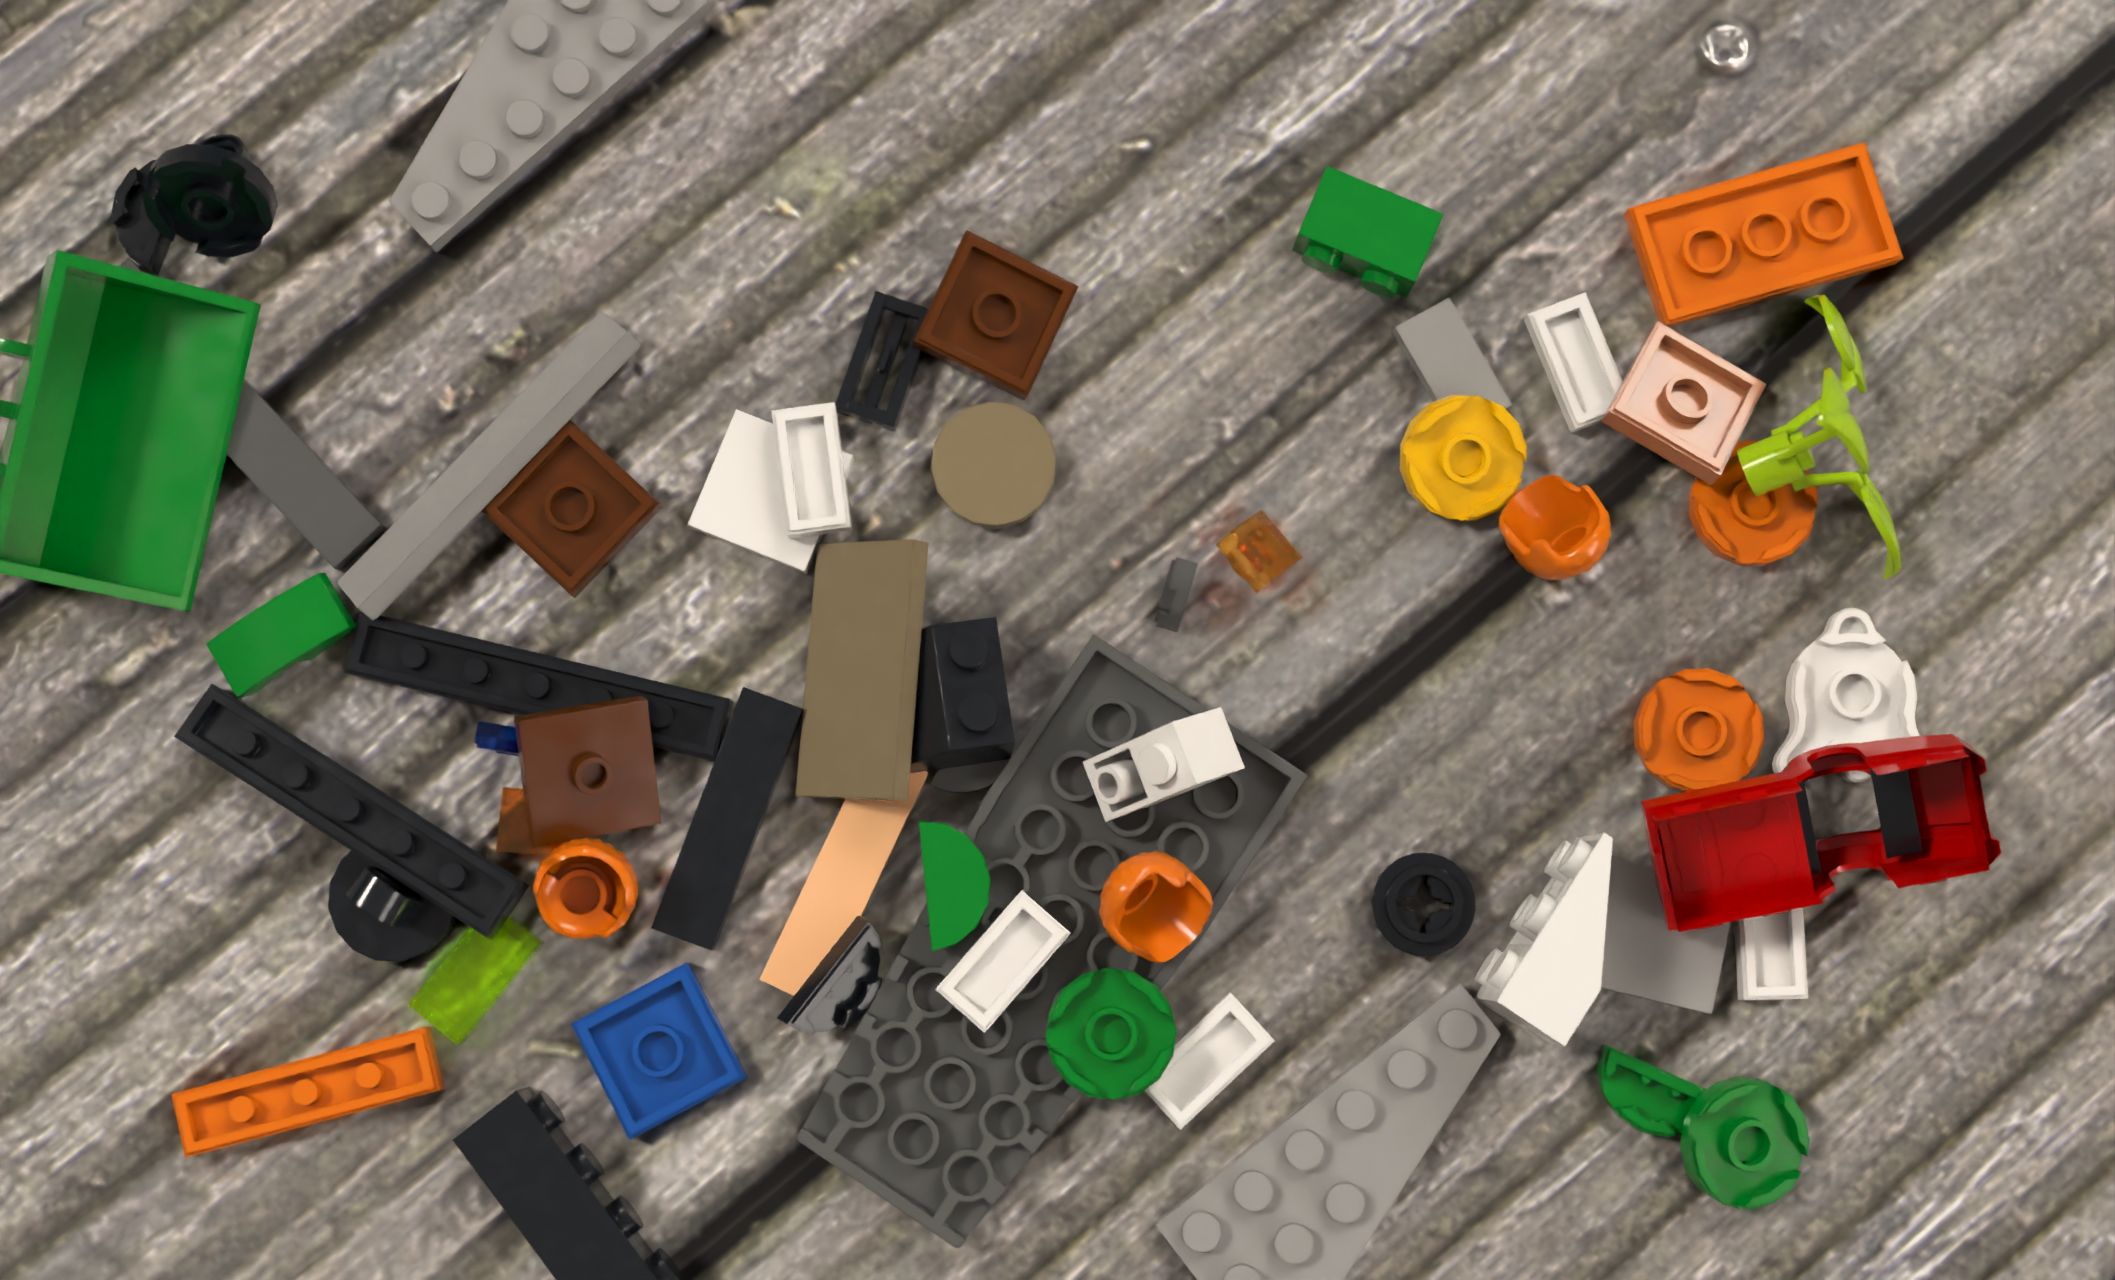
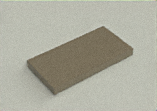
M907 539L817 544L795 796L908 801L929 543Z

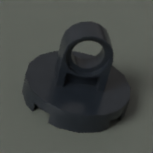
M232 134L212 136L198 145L186 144L165 151L152 163L142 195L148 219L164 237L173 242L175 234L187 241L198 244L195 253L209 257H235L253 252L261 245L263 236L271 230L278 207L273 185L261 169L253 164L242 140Z
M350 851L341 859L330 881L328 909L336 932L352 950L375 961L401 962L431 953L450 935L457 921L456 917L353 851Z

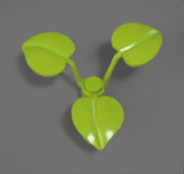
M1825 294L1814 295L1807 298L1804 302L1825 318L1829 333L1841 357V379L1839 380L1831 366L1823 369L1821 398L1787 424L1771 430L1772 436L1738 449L1737 454L1746 479L1756 497L1790 483L1795 492L1810 486L1837 484L1848 486L1865 504L1886 543L1887 559L1883 579H1888L1896 576L1901 570L1900 546L1888 507L1867 475L1870 472V463L1865 439L1856 418L1850 413V403L1846 394L1855 386L1859 394L1867 392L1862 360L1858 348L1837 308ZM1818 415L1816 425L1823 427V429L1806 437L1802 431L1795 433ZM1835 436L1846 446L1860 467L1856 472L1809 475L1805 472V470L1816 466L1810 448Z

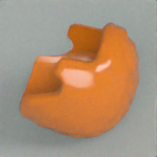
M1554 474L1538 478L1519 490L1508 500L1499 517V530L1517 562L1527 572L1546 580H1566L1590 570L1607 551L1609 538L1612 534L1610 531L1609 513L1595 492L1588 485L1578 487Z
M573 839L559 845L541 861L533 883V893L542 918L554 932L572 939L586 940L592 937L606 939L625 925L635 908L639 889L637 884L638 877L634 873L633 865L626 859L625 854L616 850L613 845L605 843L601 839Z
M1142 852L1120 863L1111 872L1100 894L1099 914L1105 930L1117 945L1125 951L1134 953L1148 961L1163 963L1173 959L1202 932L1212 913L1213 900L1205 884L1181 861L1164 852Z

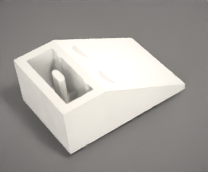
M1606 833L1579 837L1575 839L1573 844L1566 840L1560 844L1545 867L1544 873L1551 876L1540 896L1536 898L1530 894L1522 902L1510 922V927L1516 930L1515 935L1504 952L1495 948L1489 954L1475 977V981L1482 986L1474 998L1540 1042L1566 1046L1601 990L1613 838Z

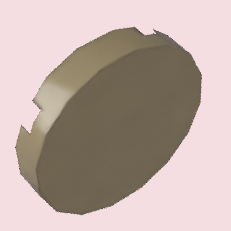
M986 402L967 407L946 422L934 443L931 471L938 496L952 514L974 525L1001 529L1024 522L1042 508L1054 485L1057 458L1050 435L1035 416L1013 404Z

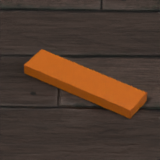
M431 1026L172 1093L171 1096L186 1158L445 1089Z

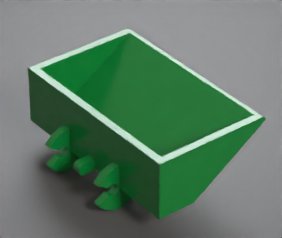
M59 250L47 256L27 344L0 338V355L23 360L13 402L0 400V417L9 419L0 456L1 574L185 612L191 611L261 304Z

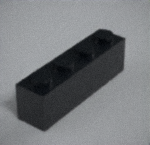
M530 1087L516 1090L453 1139L454 1143L556 1280H683L680 1270L670 1256L661 1248L653 1252L638 1231L644 1225L632 1205L621 1195L613 1199L601 1183L599 1178L604 1175V1170L594 1154L583 1143L578 1144L576 1147L571 1143L560 1128V1125L565 1122L564 1115L556 1103L544 1091L535 1094Z

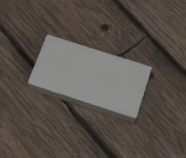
M1450 298L1399 324L1392 331L1432 402L1448 395H1477L1502 405L1506 410L1512 406Z

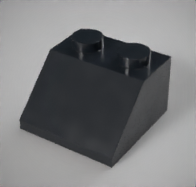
M996 617L935 624L923 628L921 631L910 773L1010 759L1015 740Z

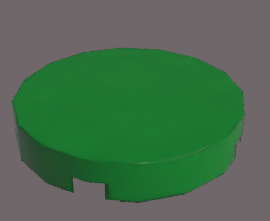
M1107 967L1083 973L1061 990L1049 1010L1045 1037L1051 1062L1066 1083L1089 1097L1116 1100L1139 1095L1161 1078L1173 1058L1176 1027L1171 1006L1155 984L1133 971Z
M1736 1076L1714 1083L1695 1099L1683 1121L1680 1149L1685 1171L1698 1190L1723 1205L1754 1210L1775 1203L1794 1187L1802 1173L1797 1170L1801 1163L1802 1154L1808 1155L1810 1138L1805 1115L1790 1094L1765 1080Z

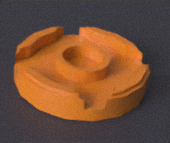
M1751 440L1737 442L1722 474L1712 485L1695 476L1689 489V518L1698 539L1715 556L1738 566H1764L1791 555L1809 537L1814 526L1815 508L1818 507V491L1816 486H1810L1795 492L1790 483L1756 497L1746 479L1737 454L1738 449L1758 442ZM1805 470L1806 474L1809 475V470Z
M1710 668L1684 669L1657 681L1641 699L1633 721L1634 747L1645 770L1663 786L1681 793L1740 781L1757 764L1764 744L1763 716L1757 703L1752 702L1750 695L1743 690L1745 687L1732 676Z

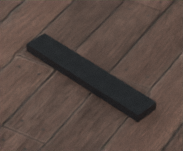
M360 611L357 627L355 628L344 672L350 675L517 715H527L642 695L648 701L653 747L710 761H715L725 735L733 700L381 615L377 619L371 620L362 611Z
M214 684L209 686L174 736L491 940H494L530 886Z

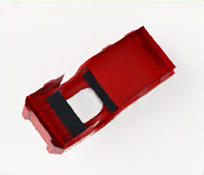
M1953 734L1904 737L1863 743H1843L1824 746L1802 753L1793 758L1783 771L1779 773L1640 801L1656 885L1668 930L1677 929L1678 932L1692 929L1700 930L1724 925L1727 922L1762 915L1765 917L1790 912L1792 909L1824 903L1822 899L1836 891L1831 878L1840 872L1851 869L1872 868L1880 870L1898 888L1918 884L1921 886L1946 881L1948 878L1990 870L1989 865L2001 854L1999 840L1989 830L1980 779V775L1987 772L1985 759L1970 744ZM1857 770L1871 775L1881 826L1875 830L1844 833L1815 841L1804 782L1823 775Z

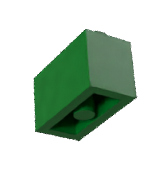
M1326 166L1292 251L1303 255L1302 261L1317 271L1336 274L1337 270L1361 279L1360 285L1373 294L1386 298H1393L1395 294L1407 298L1417 280L1444 214Z

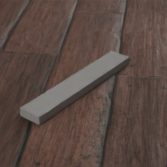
M600 311L336 582L360 611L371 620L377 619L641 346L629 332Z

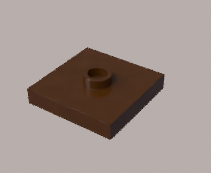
M966 230L911 345L1024 401L1034 384L1079 286Z
M569 420L490 501L482 512L560 586L576 598L663 506L579 427Z
M640 695L514 717L529 841L534 848L573 839L588 838L662 824L648 701L645 697Z

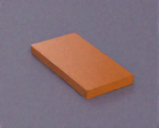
M1865 142L1630 207L1624 213L1657 320L1669 328L1891 266L1903 259Z

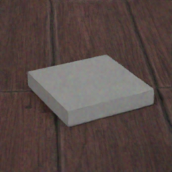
M1611 858L1601 988L1705 1014H1712L1731 922L1700 930L1692 929L1678 932L1676 929L1669 931L1665 923L1653 867Z

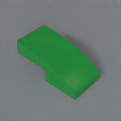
M318 573L261 605L206 643L236 697L239 698L254 695L295 663L313 660L357 626L326 573Z

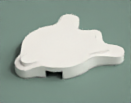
M1845 608L1834 613L1828 619L1823 633L1804 648L1792 663L1786 678L1785 703L1790 722L1789 732L1784 743L1773 757L1772 769L1774 773L1782 772L1787 764L1796 756L1824 746L1920 736L1915 722L1917 705L1915 676L1907 660L1901 661L1895 652L1883 643L1886 639L1875 630L1870 616L1863 610ZM1857 770L1840 772L1842 778L1849 783L1862 782L1871 777L1868 773Z

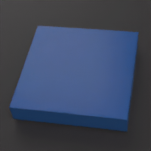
M690 962L671 970L571 1023L629 1140L748 1077Z

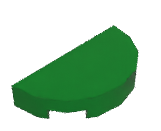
M919 821L933 952L958 944L977 927L989 905L991 879L983 854L967 835L944 823Z
M1601 1045L1597 1073L1601 1093L1614 1114L1641 1132L1662 1137L1682 1134L1683 1121L1695 1099L1706 1089L1610 1046Z

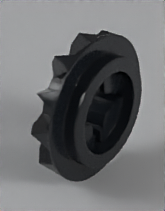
M1413 853L1395 860L1378 876L1370 901L1376 928L1394 948L1417 956L1437 955L1456 946L1469 931L1475 914V896L1471 883L1465 873L1449 859L1433 853ZM1422 876H1425L1428 896L1433 899H1439V902L1449 903V909L1442 908L1428 913L1426 923H1423V933H1420V923L1417 922L1416 912L1406 910L1405 906H1396V901L1416 896L1418 886L1422 884Z

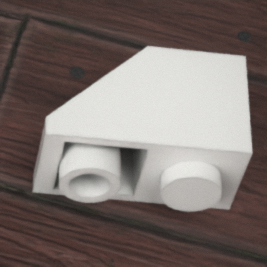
M1221 707L1173 721L1083 761L1105 822L1193 790L1245 768Z

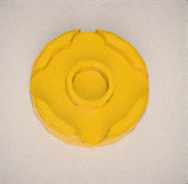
M1448 395L1427 404L1410 421L1400 444V472L1408 492L1424 509L1447 519L1478 520L1499 511L1516 494L1523 479L1520 476L1523 471V462H1526L1527 445L1519 423L1502 405L1477 395Z

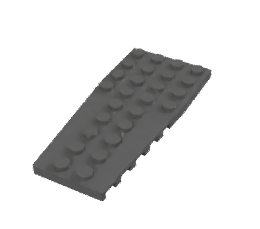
M1093 634L987 792L965 832V835L969 837L983 854L991 879L989 905L980 922L958 944L932 952L926 902L904 946L885 976L886 978L854 1032V1036L823 1088V1092L811 1114L797 1135L798 1141L953 1247L960 1248L984 1215L1007 1189L1009 1183L1030 1156L1035 1153L1046 1139L1048 1133L1065 1111L1081 1094V1091L1066 1083L1051 1062L1045 1037L1049 1010L1061 990L1083 973L1108 967L1133 971L1155 984L1159 991H1161L1203 937L1308 775L1228 723L1244 764V769L1105 822L1083 761L1168 723L1209 710ZM1142 852H1164L1181 861L1205 884L1213 900L1212 913L1202 932L1173 959L1163 963L1148 961L1134 953L1125 951L1117 945L1105 930L1099 914L1100 894L1111 872L1120 863ZM1022 890L1071 934L984 1033L935 989Z

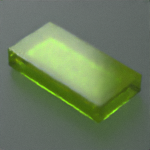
M511 915L494 940L485 937L470 927L409 1002L408 1006L456 1045H462L545 942Z

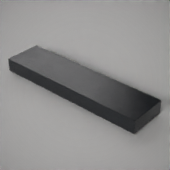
M745 687L742 688L652 924V929L700 947L715 950L801 722L803 708Z

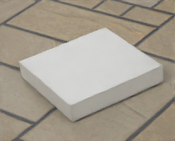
M736 409L687 525L691 529L807 574L817 551V544H820L823 534L791 539L788 537L773 424ZM842 451L845 477L847 478L854 462V457Z

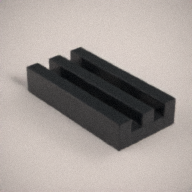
M875 291L835 403L837 413L845 416L852 415L858 417L860 421L869 424L873 422L882 425L884 429L896 431L924 352L911 344L928 308ZM887 310L896 314L865 402L862 404L854 401L883 316ZM909 318L917 320L918 322L887 410L877 409Z

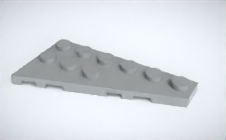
M508 0L389 202L435 252H438L712 10L710 1Z
M1456 982L1154 1222L1156 1227L1197 1280H1344L1501 1036L1500 1032L1464 986Z

